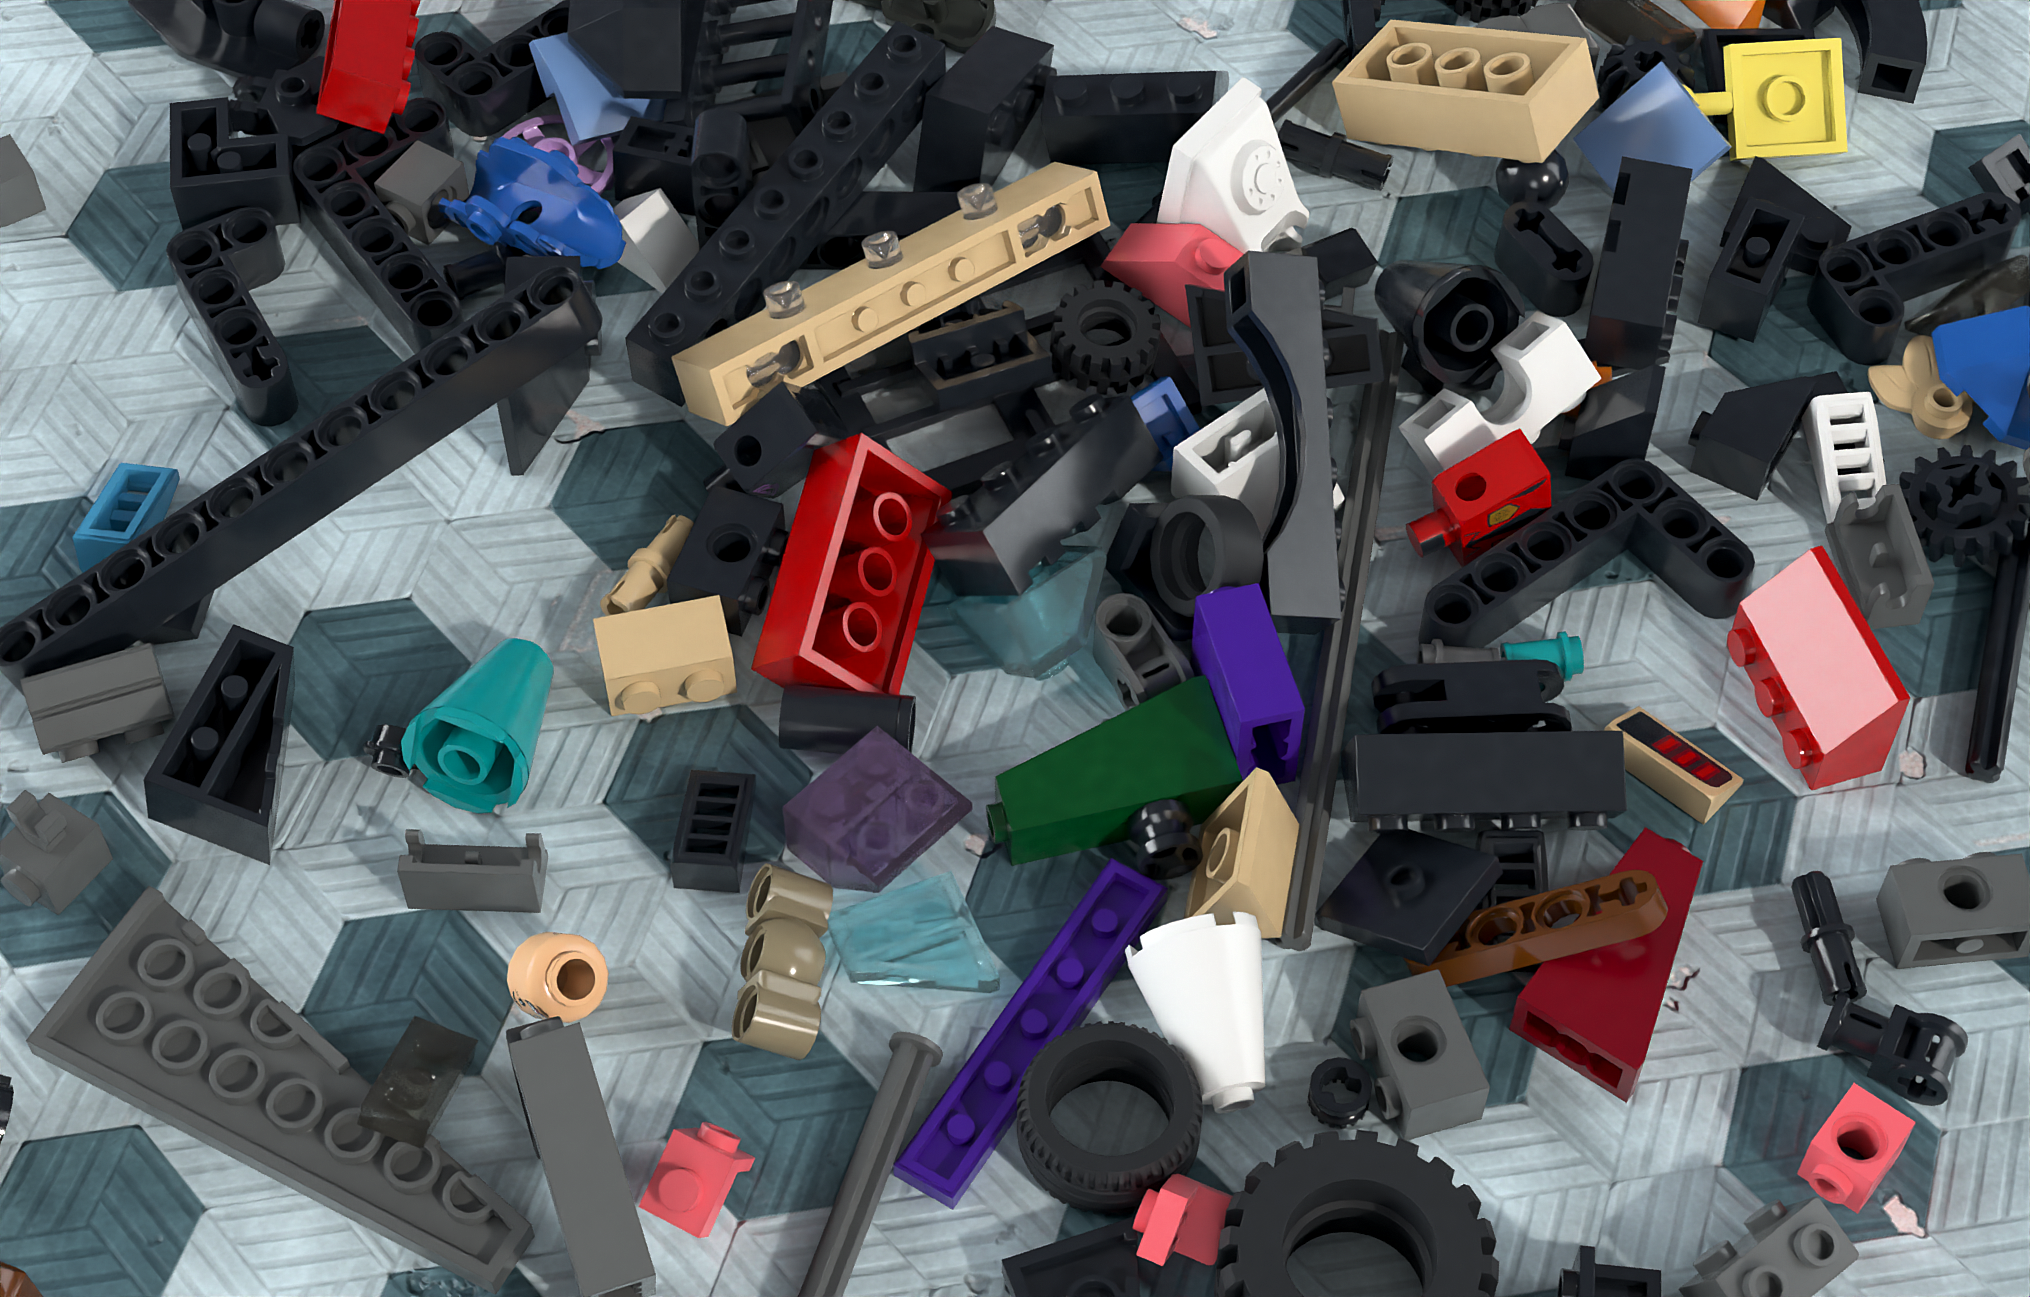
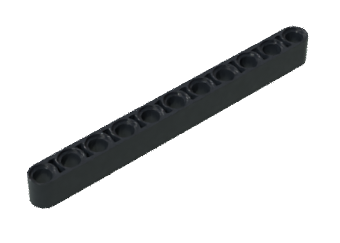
M556 265L542 270L0 628V671L24 696L20 679L127 649L587 344L601 329L603 317L578 271L567 265Z

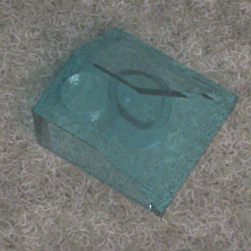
M1063 545L1066 553L1052 566L1043 567L1041 564L1028 572L1034 583L1021 596L961 597L947 606V609L954 621L1007 675L1034 678L1036 681L1051 678L1069 665L1067 657L1086 645L1107 561V556L1102 547Z

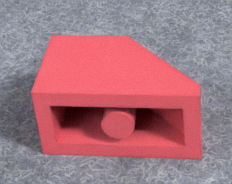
M1131 223L1108 254L1101 268L1129 287L1142 292V296L1150 299L1151 302L1191 328L1185 285L1193 284L1225 290L1224 272L1244 254L1201 224Z

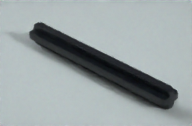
M2028 523L2025 540L2012 539V553L2008 556L1999 553L1965 765V771L1969 778L1972 780H1983L1986 783L1998 781L2005 765L2030 600V523Z

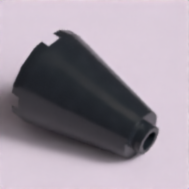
M1399 260L1388 265L1382 271L1375 285L1374 295L1378 308L1423 369L1437 380L1454 385L1453 383L1465 382L1470 385L1483 383L1500 372L1502 366L1491 349L1518 327L1519 316L1525 318V305L1517 286L1501 272L1487 266Z

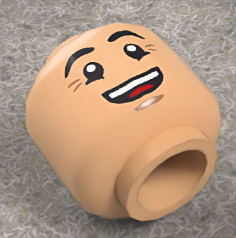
M546 931L530 936L516 948L508 965L507 983L511 997L523 1012L542 1020L559 1016L563 1022L570 1023L587 1017L600 1005L607 991L609 973L605 958L594 943L580 935Z

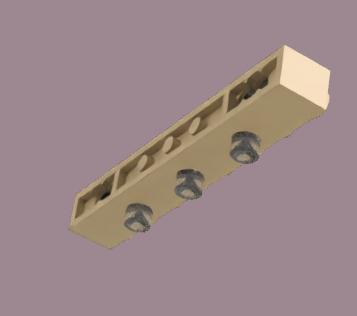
M1053 162L994 193L991 184L979 183L965 187L957 193L961 210L900 241L898 240L897 233L893 231H884L868 236L862 241L865 259L802 291L797 281H783L771 285L763 292L767 305L766 309L671 357L689 412L724 426H729L735 423L781 381L803 387L1109 227L1110 221L1097 171Z

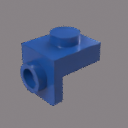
M1165 376L1158 378L1130 398L1164 457L1151 471L1170 472L1173 466L1174 447L1203 428H1199L1171 377Z

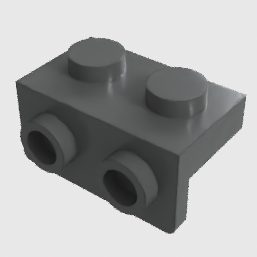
M1818 1196L1788 1206H1784L1779 1199H1776L1761 1207L1744 1221V1225L1749 1230V1233L1733 1246L1729 1240H1724L1699 1256L1693 1262V1266L1698 1271V1274L1678 1290L1683 1297H1812L1858 1259L1859 1253Z

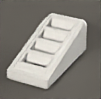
M1871 393L1833 394L1813 398L1801 419L1827 524L1834 522L1841 502L1840 492L1866 490L1868 498L1857 499L1859 503L1858 509H1865L1875 503V495L1882 485L1887 484L1877 416ZM1855 443L1856 448L1834 450V444ZM1861 467L1862 473L1838 475L1837 469Z

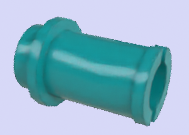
M1566 631L1557 632L1556 639L1519 643L1504 642L1500 645V657H1505L1506 660L1538 659L1556 663L1562 669L1564 682L1571 681L1572 675L1582 674L1584 671V655L1579 636L1568 637Z

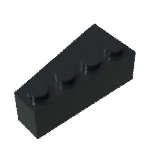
M1097 393L1079 401L1069 410L1072 418L1059 428H1048L1033 436L1026 442L1025 447L1028 452L1015 462L1006 461L990 469L981 477L980 480L983 486L969 497L968 495H963L949 501L936 512L935 515L938 521L920 535L957 597L1021 596L1034 583L1028 574L1030 570L1041 564L1043 567L1052 566L1066 553L1060 542L1062 539L1090 530L1101 519L1096 509L1099 504L1108 505L1121 500L1164 458L1129 395L1103 398L1100 393Z

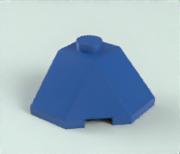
M2021 306L1939 325L1932 332V339L1940 380L1956 397L1966 391L1989 416L1982 424L1999 442L2027 450L2030 447V398L2027 392V379L2030 374V307Z

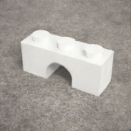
M1536 311L1491 349L1502 366L1505 382L1501 396L1487 410L1479 412L1471 400L1444 388L1398 427L1433 479L1441 472L1519 428L1530 444H1532L1539 437L1540 430L1558 414L1575 408L1584 400L1587 394L1586 391L1597 383L1601 376L1566 322Z

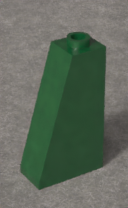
M1206 675L1193 677L995 776V803L986 805V817L994 844L1005 843L1011 866L1131 840L1126 825L1129 816L1142 806L1159 800L1173 799L1183 801L1189 806L1194 822L1193 826L1203 824L1243 782Z

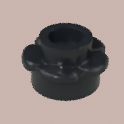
M384 724L376 726L372 741H365L363 744L365 753L373 757L371 763L373 769L393 777H409L411 770L408 769L403 760L401 740L406 732L405 728ZM416 764L412 767V769H419Z

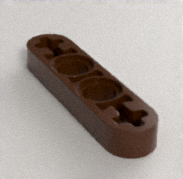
M1637 869L1623 871L1473 911L1430 966L1406 958L1403 959L1412 976L1439 969L1444 983L1448 987L1641 937L1651 933L1662 924L1667 917L1668 907L1652 874ZM1572 914H1581L1579 919L1570 925L1562 928H1551L1561 918ZM1508 931L1515 932L1505 942L1492 946L1486 945L1496 935Z

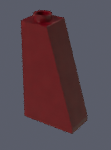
M1645 827L1609 875L1636 869L1652 874L1668 907L1665 920L1654 931L1641 937L1543 962L1519 994L1509 1030L1627 1103L1634 1094L1646 1059L1704 861L1692 855L1680 842L1671 838H1663Z

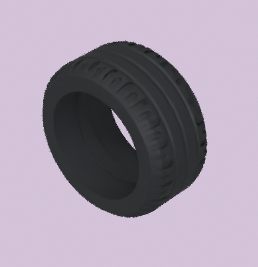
M1099 1021L1095 1024L1087 1023L1082 1028L1076 1026L1072 1030H1066L1062 1036L1057 1035L1051 1042L1046 1043L1043 1049L1038 1051L1022 1077L1017 1098V1138L1022 1158L1037 1183L1045 1191H1049L1050 1195L1057 1198L1061 1203H1069L1071 1208H1078L1086 1213L1090 1210L1093 1211V1214L1097 1215L1100 1213L1110 1215L1115 1212L1117 1215L1127 1212L1128 1214L1134 1213L1135 1209H1139L1148 1189L1159 1193L1161 1187L1172 1174H1181L1186 1177L1193 1166L1199 1148L1203 1116L1200 1086L1189 1062L1185 1061L1183 1054L1173 1044L1169 1045L1168 1040L1164 1037L1161 1038L1155 1032L1149 1033L1147 1028H1139L1135 1024L1128 1026L1125 1025V1022L1114 1023V1021H1108V1024H1102V1021ZM1116 1081L1137 1087L1150 1095L1164 1111L1169 1125L1160 1137L1139 1151L1125 1155L1104 1156L1082 1150L1067 1141L1052 1123L1050 1114L1056 1104L1072 1090L1088 1083Z

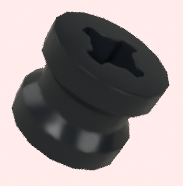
M1169 799L1146 804L1130 815L1126 823L1131 841L1140 846L1136 855L1140 873L1152 880H1168L1183 876L1194 870L1203 859L1199 839L1190 834L1194 822L1189 806L1183 801Z

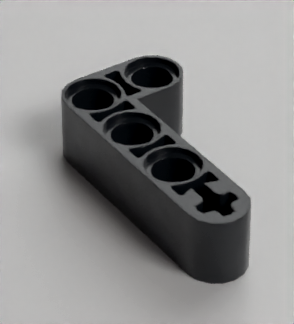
M563 0L480 53L461 37L451 32H433L424 36L415 46V58L423 96L435 99L443 104L448 120L462 132L474 137H486L498 133L542 105L552 97L546 98L529 43L533 40L568 32L570 0Z
M1986 192L1830 247L1822 253L1818 260L1807 297V306L1838 349L1850 361L1868 366L1880 364L1887 360L1892 352L1904 317L1905 306L1903 302L2001 266L2008 256L2021 221V209L2013 199L2006 195Z
M245 207L178 233L169 241L166 252L180 298L244 413L253 423L260 426L272 427L285 423L297 412L299 405L288 361L249 293L250 290L277 279L284 271L286 263L273 216L267 210L259 207Z

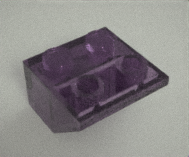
M876 726L783 806L787 849L823 880L831 884L833 888L879 893L973 810L972 802L881 728Z

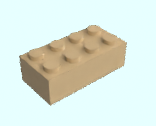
M1390 20L1332 81L1348 139L1373 142L1377 145L1392 144L1416 147L1425 151L1441 150L1465 153L1474 157L1490 156L1514 159L1523 163H1543L1599 98L1586 38Z

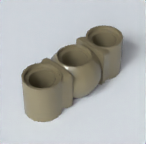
M768 863L763 865L757 872L751 884L746 903V916L749 921L745 927V934L749 937L745 943L740 962L741 975L746 984L737 994L738 1002L732 1020L733 1040L799 1061L804 1059L810 1052L817 1037L821 1020V1008L818 1000L821 997L822 989L817 985L824 970L826 951L819 938L828 930L827 920L833 902L831 884Z

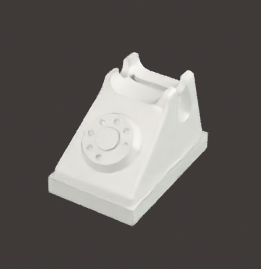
M1242 77L1173 145L1156 224H1201L1243 254L1248 250L1260 252L1284 250L1289 252L1301 247L1303 238L1294 230L1293 226L1296 225L1305 229L1309 219V211L1300 201L1267 103L1260 97L1262 91L1260 87Z

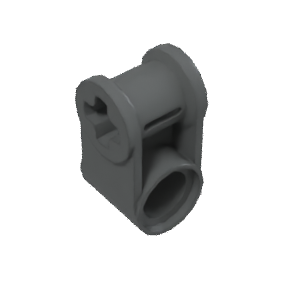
M1119 593L1107 597L1099 604L1095 617L1092 654L1096 664L1100 666L1114 687L1125 711L1195 677L1184 653L1178 646L1173 644L1151 612L1149 606L1141 598L1132 594ZM1114 633H1127L1131 636L1122 637L1117 636Z

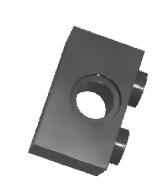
M1979 852L1963 859L1931 862L1926 858H1913L1903 861L1898 865H1890L1876 902L1896 969L2028 957L2030 953V877L2022 853L1996 856L1991 852ZM1950 902L1959 904L1965 909L1958 908L1952 905Z
M1439 969L1361 990L1356 1019L1350 1021L1352 1041L1361 1060L1370 1058L1377 1075V1079L1374 1081V1089L1379 1108L1386 1119H1395L1402 1138L1410 1140L1481 1120L1490 1086ZM1408 1051L1418 1052L1427 1057L1428 1061L1414 1062L1405 1058L1401 1053Z

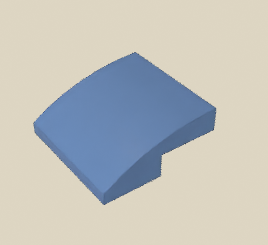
M567 33L533 40L529 43L546 98L556 97L572 146L622 134L631 116L663 121L667 99H624L613 88V82L596 71L568 42Z
M1663 62L1656 65L1573 138L1613 193L1622 156L1693 169L1692 182L1732 147L1700 110V105Z

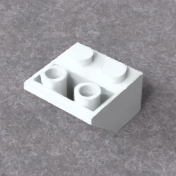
M1264 388L1175 446L1171 481V494L1176 499L1188 495H1225L1240 500L1253 514L1262 538L1272 519L1279 489L1280 449L1275 418ZM1337 482L1333 490L1334 513L1342 509L1345 504V498Z

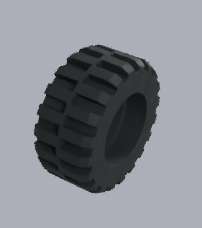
M1336 1130L1314 1134L1312 1147L1304 1149L1300 1141H1293L1277 1149L1274 1168L1268 1162H1260L1246 1176L1244 1191L1234 1193L1226 1210L1224 1229L1220 1233L1214 1297H1304L1286 1269L1288 1258L1306 1242L1322 1235L1339 1232L1368 1235L1396 1249L1405 1257L1416 1272L1423 1289L1421 1297H1494L1499 1280V1261L1493 1257L1497 1241L1491 1222L1485 1218L1477 1219L1481 1207L1479 1198L1469 1185L1463 1184L1456 1188L1452 1184L1455 1170L1439 1157H1434L1428 1163L1417 1156L1419 1145L1402 1138H1398L1396 1146L1377 1142L1378 1132L1357 1130L1355 1140H1340Z

